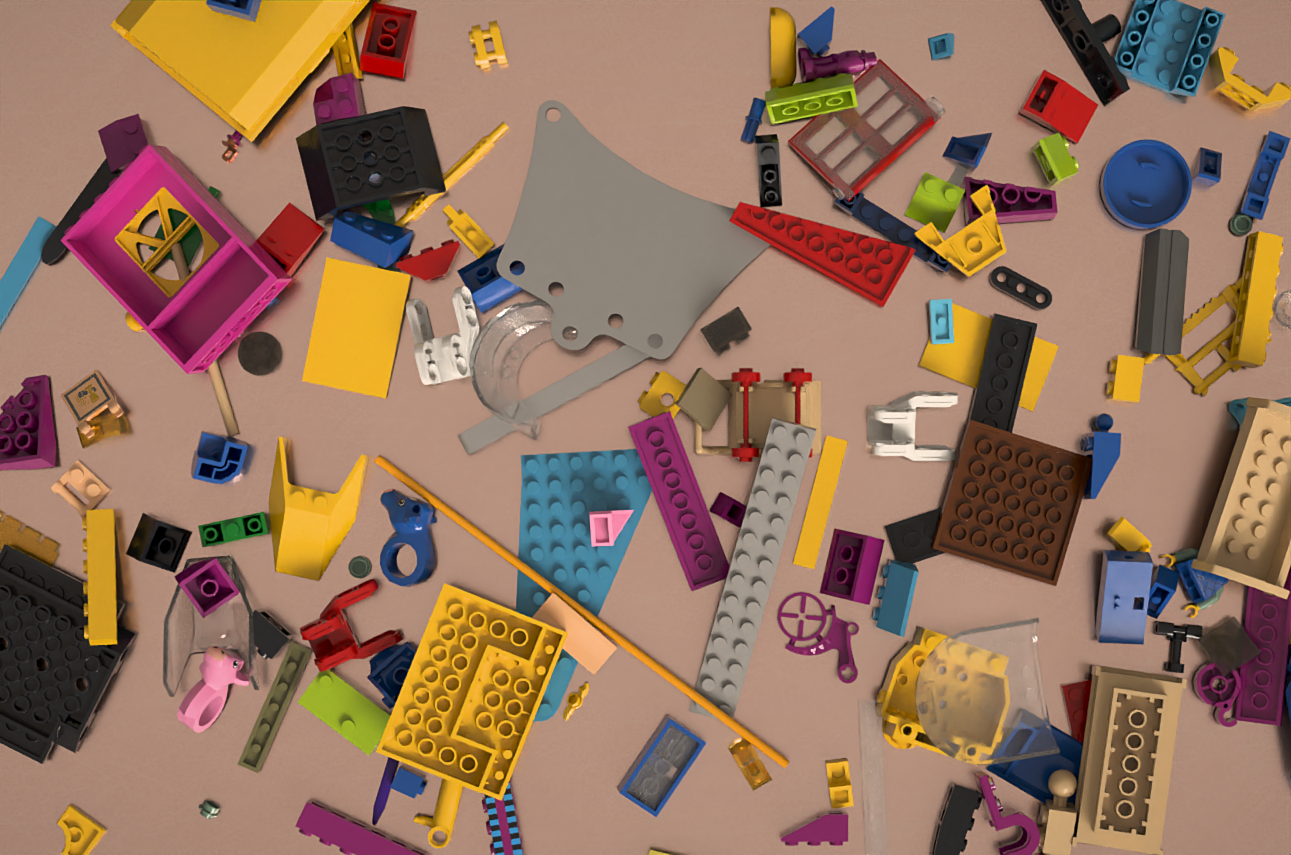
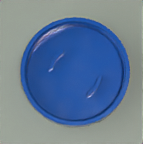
M1145 139L1131 142L1111 156L1103 169L1100 189L1103 202L1115 219L1128 227L1147 230L1169 223L1184 210L1191 195L1192 178L1185 159L1176 149L1161 141Z

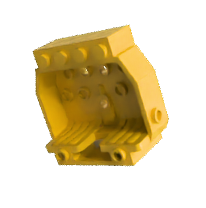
M918 626L913 643L909 642L891 661L884 685L877 697V715L886 720L883 732L893 738L977 766L981 753L991 756L996 743H1000L1003 731L1001 728L1010 704L1008 676L1004 675L1009 657ZM940 665L944 666V671L942 673H938L937 668ZM961 672L965 674L963 680L958 679V674ZM940 700L944 702L942 708L937 707V702ZM905 726L910 727L911 731L909 734L903 733ZM918 732L924 733L922 740L916 738ZM935 736L958 745L956 752L933 744Z

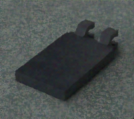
M942 507L885 526L897 561L913 564L946 553L930 548Z

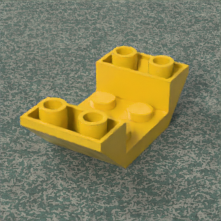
M1219 47L1210 55L1209 63L1215 88L1251 111L1283 105L1291 100V87L1283 82H1276L1266 89L1264 93L1259 87L1254 85L1251 87L1244 82L1245 79L1240 75L1230 74L1239 59L1230 48Z

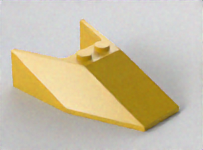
M279 436L268 501L275 572L319 581L355 522L370 456L361 454L339 492L331 494L289 483L285 455L288 438Z

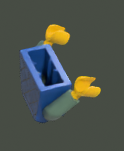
M1195 548L1176 552L1173 556L1165 554L1161 557H1169L1171 559V563L1164 567H1170L1174 562H1178L1175 566L1178 573H1180L1192 602H1197L1195 605L1188 603L1184 606V611L1190 607L1194 608V612L1188 615L1189 618L1196 617L1198 610H1204L1218 602L1224 590V585L1229 580L1213 573L1191 568L1192 561L1197 559L1200 550Z

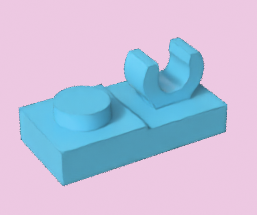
M952 299L929 300L931 344L954 343Z

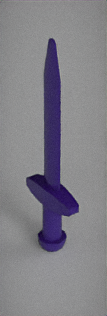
M388 757L374 803L373 825L377 824L384 811L391 789L390 786L399 761Z

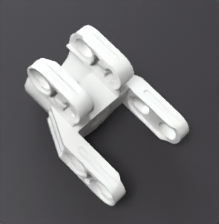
M466 286L456 288L452 298L460 330L459 333L434 338L426 306L417 298L406 303V312L415 344L414 355L421 381L425 385H434L478 374L473 352L476 351L480 327L471 292Z
M913 391L892 401L891 405H869L867 413L868 446L872 447V453L879 456H905L913 461L955 460L956 450L945 445H915L916 407H950L958 403V393L948 391Z

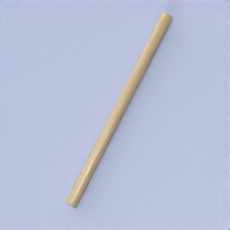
M176 243L173 244L171 253L179 279H182L183 282L190 273L181 244ZM215 360L207 369L227 434L232 436L239 432L220 370Z

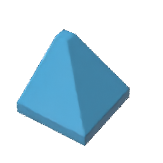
M946 33L928 38L932 60L954 54V34Z

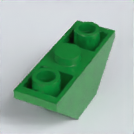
M264 512L198 526L202 548L269 534Z

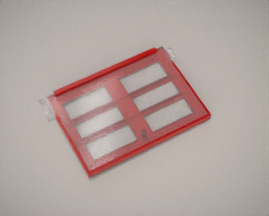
M881 59L877 61V65H872L854 81L858 107L816 115L788 140V144L834 187L833 193L840 200L845 198L849 202L940 120L941 116L946 112L942 104L935 97L930 96L925 101Z

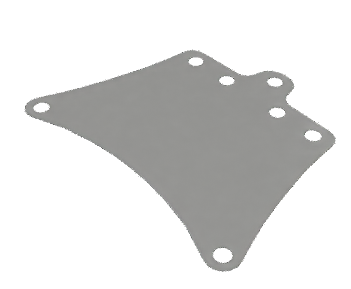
M548 100L539 107L537 113L533 150L525 185L514 222L497 261V271L504 279L542 299L552 307L554 317L550 331L553 339L560 346L569 350H579L585 348L594 337L605 334L653 358L665 359L671 356L697 318L725 286L771 244L729 222L735 208H729L684 193L638 170L591 135L564 104L556 100ZM549 108H557L560 111L561 116L558 121L551 122L546 118V111ZM513 261H521L524 264L525 270L521 275L511 273L509 267ZM559 282L563 285L564 291L560 296L555 297L549 293L548 288L551 283ZM612 314H620L623 318V325L619 328H612L608 323V318ZM567 326H572L578 331V336L573 341H568L563 337L562 332ZM652 334L660 335L663 339L662 346L657 349L651 348L648 345V337Z

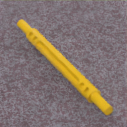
M504 122L488 136L485 135L442 175L446 190L494 146L493 142L509 128ZM423 193L405 210L406 213L394 225L404 227L412 219L415 220L442 193L424 196Z

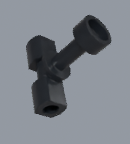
M1156 621L1155 634L1169 636V640L1173 641L1171 663L1166 662L1167 672L1184 673V664H1180L1182 642H1187V638L1201 639L1202 626L1190 624L1177 626L1170 622Z

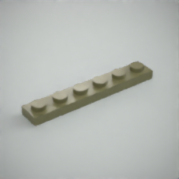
M291 641L238 765L259 773L312 649Z

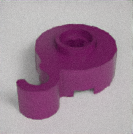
M1208 662L1202 665L1195 673L1193 680L1195 693L1204 703L1217 707L1215 711L1217 723L1225 727L1235 726L1237 724L1236 720L1229 719L1225 721L1223 716L1225 712L1231 710L1232 703L1241 689L1240 676L1234 668L1222 662ZM1216 678L1222 681L1218 690L1212 686Z

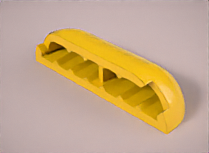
M770 7V89L774 87H789L794 84L797 75L796 24L793 16L787 10L780 7Z

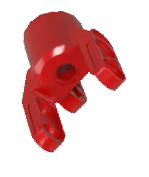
M375 579L367 580L335 595L322 611L319 619L300 627L302 640L309 641L316 657L314 659L315 666L317 665L320 672L331 669L350 659H365L397 644L403 639L400 630H388L359 644L347 617L342 611L343 608L371 596L378 589Z

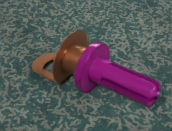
M237 130L233 135H227V142L222 140V144L228 147L222 155V159L225 161L230 160L236 152L234 146L240 145L238 140L242 134ZM228 151L232 152L230 157L225 156Z

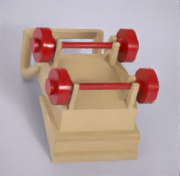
M739 368V372L731 373V379L716 380L724 388H729V392L732 394L729 400V446H703L702 427L695 422V452L697 454L731 455L732 458H739V462H753V458L761 457V449L764 448L772 417L816 429L809 458H812V454H821V381L812 380V373L804 372V368H791V372L783 373V380H764V383H757L761 382V373L753 372V368Z

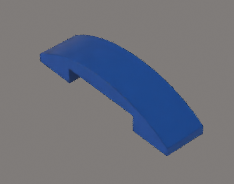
M1272 131L1268 132L1252 171L1242 203L1241 213L1259 220L1263 219L1269 202L1268 197L1291 138Z

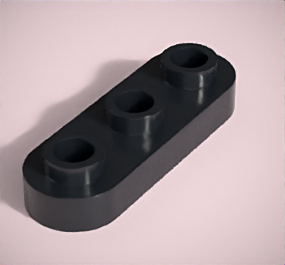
M999 266L991 272V284L1010 296L1037 310L1045 309L1051 304V292L1005 266ZM998 274L1004 275L1005 280L1003 282L998 281ZM1017 285H1023L1024 291L1018 292ZM1037 295L1043 296L1044 300L1042 303L1037 302Z

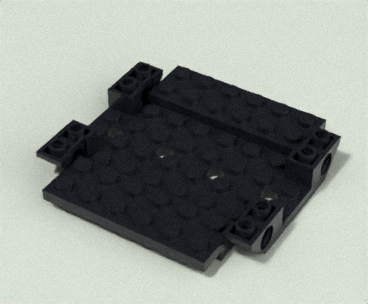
M4 544L0 552V638L2 637L7 640L8 647L5 650H0V743L44 764L54 743L74 753L77 752L96 714L94 710L112 675L117 673L137 633L117 624V644L90 645L89 639L84 637V625H88V617H84V603H88V595H84L83 582L8 544ZM117 600V619L125 606V603ZM39 658H44L48 662V666L44 671L37 668L36 663ZM79 678H84L88 683L84 691L79 690L76 686Z

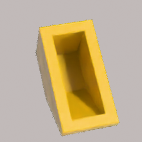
M1122 516L1107 533L1122 551L1150 552L1152 545L1149 540Z

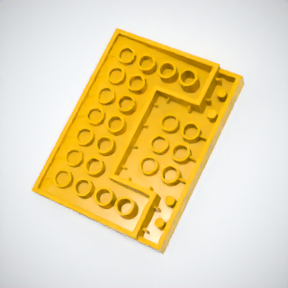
M444 583L376 752L502 801L568 632Z

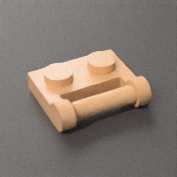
M77 460L51 487L55 494H60L79 512L78 515L81 518L86 517V510H94L111 491L80 460ZM68 482L90 501L86 506L64 487Z

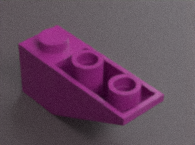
M824 812L780 835V840L788 846H796L798 842H807V845L811 846L821 845V842H830V845L841 846L843 842H848L847 812Z

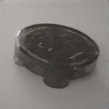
M253 332L241 340L238 348V359L245 371L256 376H265L273 373L280 366L283 358L280 342L267 332Z

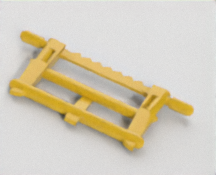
M1242 277L1233 286L1230 284L1225 288L1218 298L1212 297L1211 303L1206 302L1204 308H1199L1198 314L1193 313L1191 319H1186L1185 324H1183L1182 338L1226 302L1237 313L1239 295L1236 291L1241 288ZM1235 321L1188 360H1186L1182 353L1165 355L1177 366L1175 370L1179 371L1195 387L1194 393H1202L1204 397L1208 393V387L1231 368L1235 372L1242 368L1240 365L1229 363L1230 352L1222 344L1233 335ZM1269 338L1266 344L1270 343L1273 340ZM1216 349L1226 362L1203 380L1193 367ZM1148 353L1144 357V363L1150 364L1160 354Z

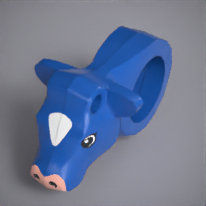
M395 489L383 491L380 502L386 508L395 532L382 547L380 554L382 573L390 582L402 587H411L424 583L430 577L435 566L434 551L428 529L429 524L437 522V517H432L434 513L433 506L430 503L403 495ZM405 544L410 545L415 550L417 556L416 568L407 577L399 571L396 563L398 551Z

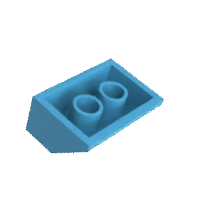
M889 559L888 565L884 564L882 577L885 578L883 586H879L877 599H880L879 607L874 608L872 620H875L877 628L904 637L919 573L915 564Z

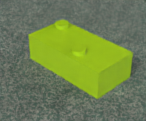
M332 668L319 672L298 700L300 705L368 756L379 744L391 715L390 711Z

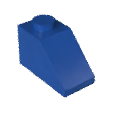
M832 6L797 35V39L808 49L812 57L816 55L821 57L830 49L829 45L832 41L835 11Z
M1162 565L1158 566L1151 577L1147 615L1156 619L1159 617L1176 592L1180 573Z

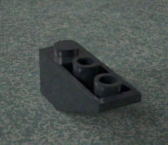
M777 134L755 136L760 207L782 205L780 152Z

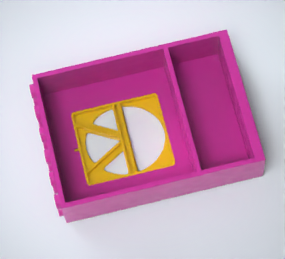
M149 144L141 148L138 152L139 156L123 168L124 172L120 177L114 178L109 183L107 191L99 194L94 199V205L80 214V220L65 230V236L61 239V242L187 374L203 373L284 289L292 278L167 147ZM169 208L179 210L188 215L174 232L168 213ZM155 210L159 212L166 240L138 233V228L143 219ZM196 223L204 243L203 257L198 267L188 277H185L183 282L182 279L168 280L152 273L151 270L171 250L173 244H176ZM137 242L158 247L145 263L142 262L139 256Z

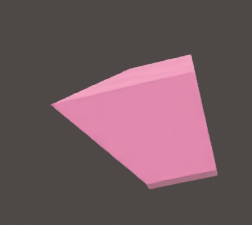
M634 510L589 512L592 546L614 545V541Z

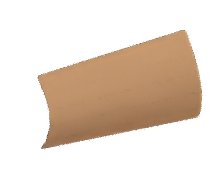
M554 593L551 594L532 617L535 620L568 632L563 649L592 674H595L617 649L613 643Z

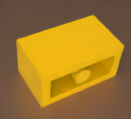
M1116 355L1114 359H1111L1109 372H1112L1111 381H1108L1106 388L1109 400L1130 403L1139 402L1145 358Z

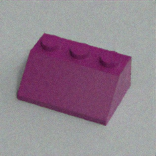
M835 529L820 593L870 605L885 540Z

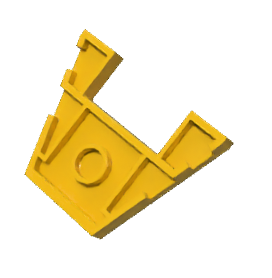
M985 185L969 196L982 216L947 240H943L932 222L914 233L918 239L967 277H970L1007 252L988 185Z

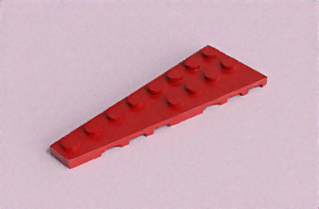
M739 202L729 222L882 307L886 304L916 251L908 246L744 202Z

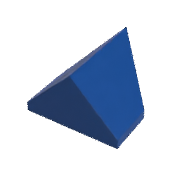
M992 133L959 138L952 136L943 156L974 171L988 146Z

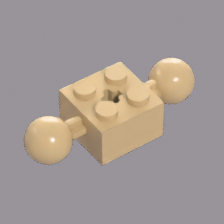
M1061 769L1053 772L1049 777L1048 787L1054 798L1053 800L1046 799V805H1042L1040 811L1042 827L1038 826L1040 834L1038 845L1041 846L1042 852L1045 855H1070L1077 813L1074 804L1067 802V798L1076 791L1077 780L1070 771Z

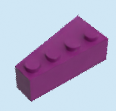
M966 176L963 179L962 188L965 189L963 199L966 226L982 216L969 196L985 185L989 187L998 223L1054 219L1058 213L1056 191L1028 186H1015V184L996 183L985 179L977 180Z

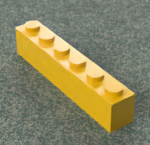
M1257 231L1248 237L1229 363L1256 368L1263 366L1266 360V342L1270 337L1269 323L1273 317L1272 304L1277 293L1275 285L1280 273L1279 260L1284 248L1282 244L1283 237Z
M114 509L86 510V517H82L83 531L87 530V539H83V552H87V560H83V573H87L88 582H83L84 595H88V603H84V617H88V625H84V637L89 639L90 645L117 644Z

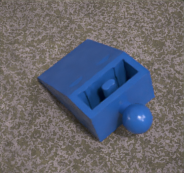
M1102 413L1096 418L1095 423L1100 431L1087 433V437L1083 438V450H1086L1087 457L1092 458V468L1083 499L1086 500L1096 499L1120 457L1121 433H1109L1113 426V418L1107 413Z

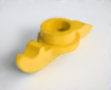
M584 683L582 687H579L578 693H571L567 697L568 706L564 710L562 717L565 721L581 706L583 699L589 691L588 683Z

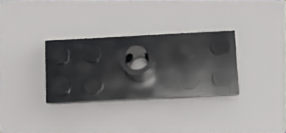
M1042 0L1104 106L1130 89L1127 79L1121 74L1116 66L1115 59L1110 56L1103 42L1121 32V24L1118 18L1113 14H1108L1091 24L1079 0Z

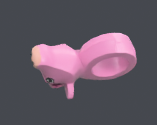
M213 645L205 651L203 655L204 660L199 666L202 679L185 696L177 713L178 720L198 733L207 729L221 713L227 698L228 685L235 683L247 686L250 680L240 672L244 660L236 653Z

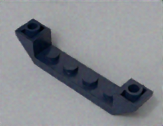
M839 193L834 201L852 218L887 240L915 249L916 251L913 256L924 263L946 273L952 266L951 263L914 235L917 230L864 198L863 193H857L849 202Z

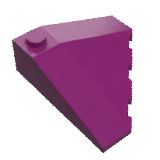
M48 376L28 377L21 383L24 388L16 397L11 395L0 407L3 410L0 414V470L40 469L55 466L56 441Z

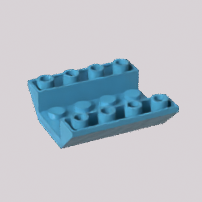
M1136 0L1114 57L1116 66L1122 74L1130 79L1168 93L1195 97L1226 14L1206 6L1201 10L1177 0Z

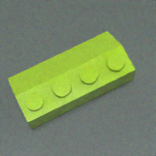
M841 73L828 79L818 78L813 82H799L789 87H774L770 91H765L766 106L771 124L858 107L852 73Z

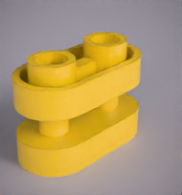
M497 20L488 22L490 29L481 30L479 24L471 26L472 31L468 32L471 45L475 44L477 52L473 53L476 66L481 65L482 69L490 67L489 60L497 59L499 65L507 63ZM492 37L495 50L487 52L484 39Z

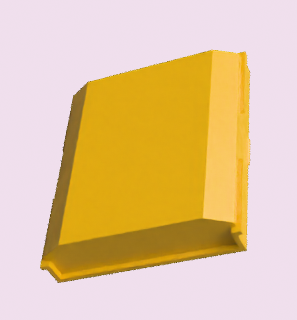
M131 0L110 26L250 142H253L307 75L312 73L329 53L332 45L370 0H262L255 22L212 11L206 4L207 0Z

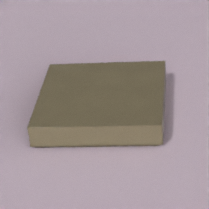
M697 368L675 404L702 428L710 431L732 394L705 370Z

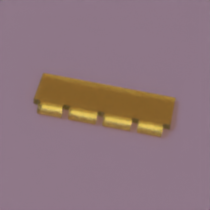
M0 511V552L4 544H8L53 566L59 555L56 552L59 543L46 536L41 543L38 542L42 536L41 533L27 525L20 532L23 523L9 515H6L3 521H1L3 512Z

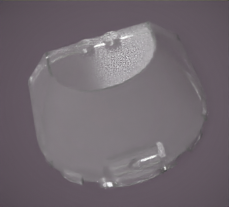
M1028 618L957 632L940 642L927 656L917 678L915 704L923 730L942 752L959 761L974 765H992L1060 753L1050 725L1037 644L1039 618Z

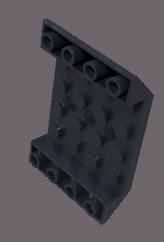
M401 106L316 125L296 138L316 221L337 217L338 210L423 191L424 196H430L446 192L425 109ZM362 133H368L371 135V140L362 142L359 140V136ZM372 153L377 158L374 162L368 163L364 160L365 155ZM379 174L382 179L379 183H372L369 180L370 176Z

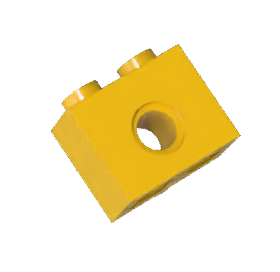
M662 370L660 374L658 372L654 374L649 382L652 384L649 392L644 390L637 402L641 403L639 409L652 417L670 410L674 419L680 410L675 403L687 385ZM664 394H671L673 396L674 402L671 405L665 406L662 404L661 397Z

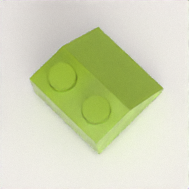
M1060 133L1043 138L1032 147L1051 186L1078 173V162L1074 156H1070L1067 150L1069 144L1064 136L1061 137Z
M924 172L905 212V216L925 225L932 222L938 231L945 233L965 189Z

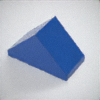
M1201 147L1192 181L1210 186L1219 183L1221 179L1222 153Z

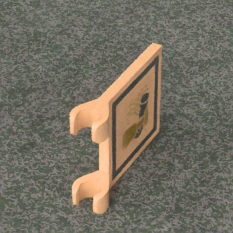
M98 370L93 371L61 395L78 424L79 430L88 439L95 434L88 421L108 407L110 412L114 413L117 418L124 413Z

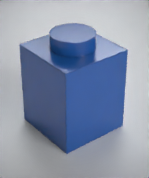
M401 765L390 788L415 799L417 794L422 795L427 783L423 782L424 775Z

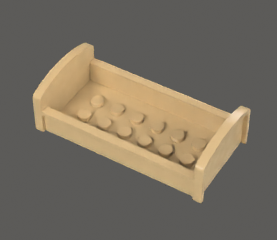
M1248 397L1245 404L1248 408L1197 559H1193L1191 568L1213 573L1262 590L1265 594L1288 599L1290 591L1283 587L1291 566V407L1268 399Z
M1092 665L1091 674L1093 675L1074 806L1077 814L1072 846H1077V843L1163 855L1164 850L1161 849L1175 740L1182 689H1186L1187 679Z

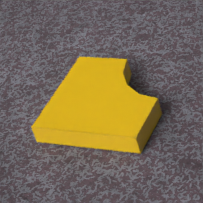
M69 804L56 822L62 828L65 835V847L61 854L89 855L107 829L74 805Z

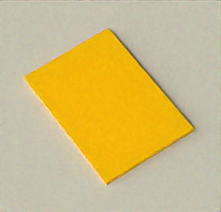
M326 257L302 381L386 398L411 275Z

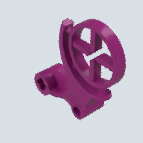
M799 592L788 596L778 610L779 626L783 633L791 638L785 649L796 654L808 656L819 655L831 649H837L840 653L839 679L844 683L854 682L858 676V669L855 666L852 653L851 635L853 636L858 633V624L855 622L848 623L836 617L835 605H831L832 609L826 610L821 600L810 593ZM796 596H802L801 613H805L807 596L817 601L822 609L823 617L806 615L805 617L807 620L823 621L820 629L812 636L802 638L803 620L799 621L798 637L791 635L783 626L781 617H799L798 614L782 612L785 604ZM827 615H833L831 628L825 638H823L820 633L825 627ZM851 624L855 625L857 628L856 632L851 633L848 630V627ZM815 637L819 641V643L808 647L794 646L796 641H808ZM847 667H851V671H854V675L850 676V679H845V675H842V671H845Z

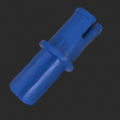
M753 98L749 115L745 117L747 121L741 136L742 140L746 142L754 141L758 126L762 124L761 117L766 105L765 100Z

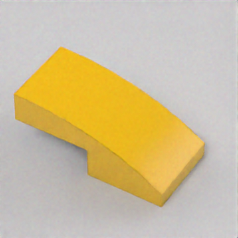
M848 759L825 761L831 808L854 806Z

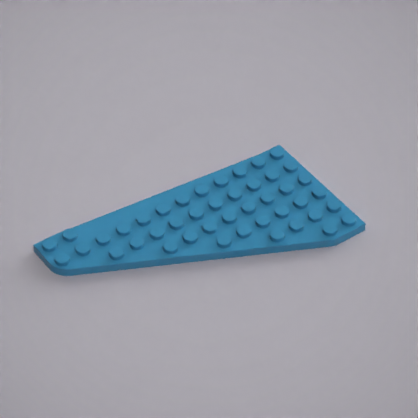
M637 449L521 455L522 486L518 558L598 617L652 492ZM634 510L614 541V545L592 546L589 512ZM518 570L516 612L532 618L551 594ZM563 648L533 722L548 720L557 712L578 664V661Z

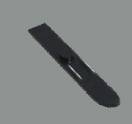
M107 158L47 239L42 250V262L44 264L53 263L62 255L67 248L61 242V239L65 236V230L80 220V214L84 210L90 209L94 205V199L99 194L105 193L109 188V183L122 172L120 170L111 173Z

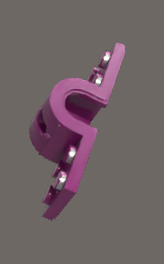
M982 771L976 772L974 778L982 797L990 826H994L996 831L1016 825L1022 828V835L1018 841L998 848L1000 855H1032L1038 847L1040 840L1039 829L1035 822L1014 808L1003 810L999 798H996L993 794V790H996L992 777H989V775Z

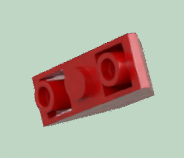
M451 239L441 243L442 247L433 249V247H428L421 250L420 255L414 257L412 254L400 258V262L396 263V266L401 271L428 283L448 276L461 249L459 241L454 242Z

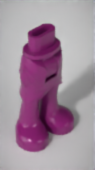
M807 48L798 49L799 69L804 82L813 81L833 73L838 75L841 73L859 72L868 69V66L877 65L875 53H866L865 50H861V52L858 50H847L817 58L811 57Z

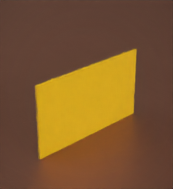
M952 303L954 343L931 344L929 338L919 366L976 389L992 319ZM1034 337L1018 406L1032 412L1034 411L1059 346L1044 339Z

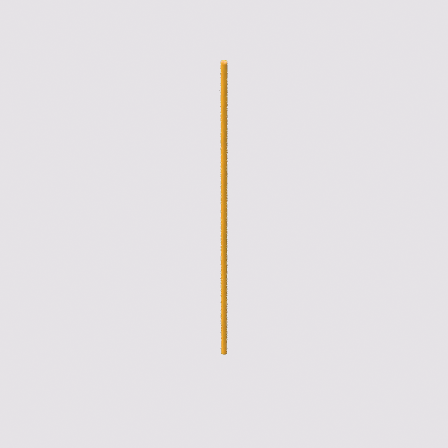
M378 455L375 459V463L550 594H556L581 617L783 768H786L790 761L381 455Z

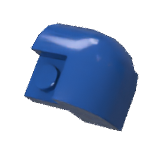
M202 431L192 460V478L214 484H223L232 480L236 475H239L248 449L247 444L223 434L221 436Z

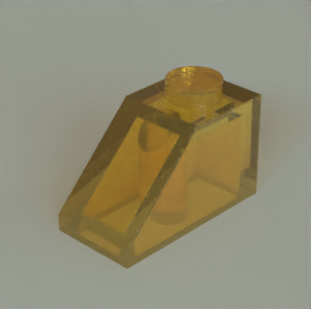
M114 413L97 417L88 422L95 432L89 439L85 434L81 433L79 427H76L82 448L112 440L128 433L123 416L121 415L117 418Z
M746 739L728 748L753 791L772 780L754 747Z

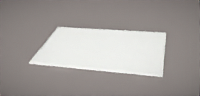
M958 164L948 182L959 187L969 170Z

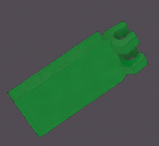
M212 186L208 189L217 199L221 191ZM168 209L174 232L188 215L176 209ZM161 223L155 238L166 240ZM196 223L177 242L181 244L188 269H190L203 243L202 234ZM150 246L149 249L155 252L158 247ZM170 250L164 257L174 261Z

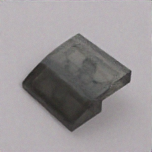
M1234 616L1197 639L1223 676L1230 674L1261 654L1260 650Z

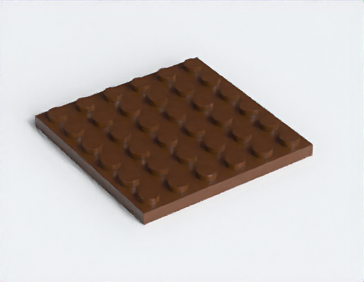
M968 420L930 548L1056 586L1092 468V458Z

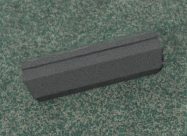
M1160 228L1145 234L1143 240L1135 348L1144 352L1163 355L1181 354L1189 238L1181 230Z

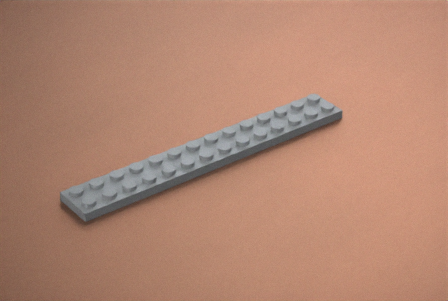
M772 417L695 687V691L731 718L734 717L816 433L815 428ZM694 700L691 701L689 712L718 719Z

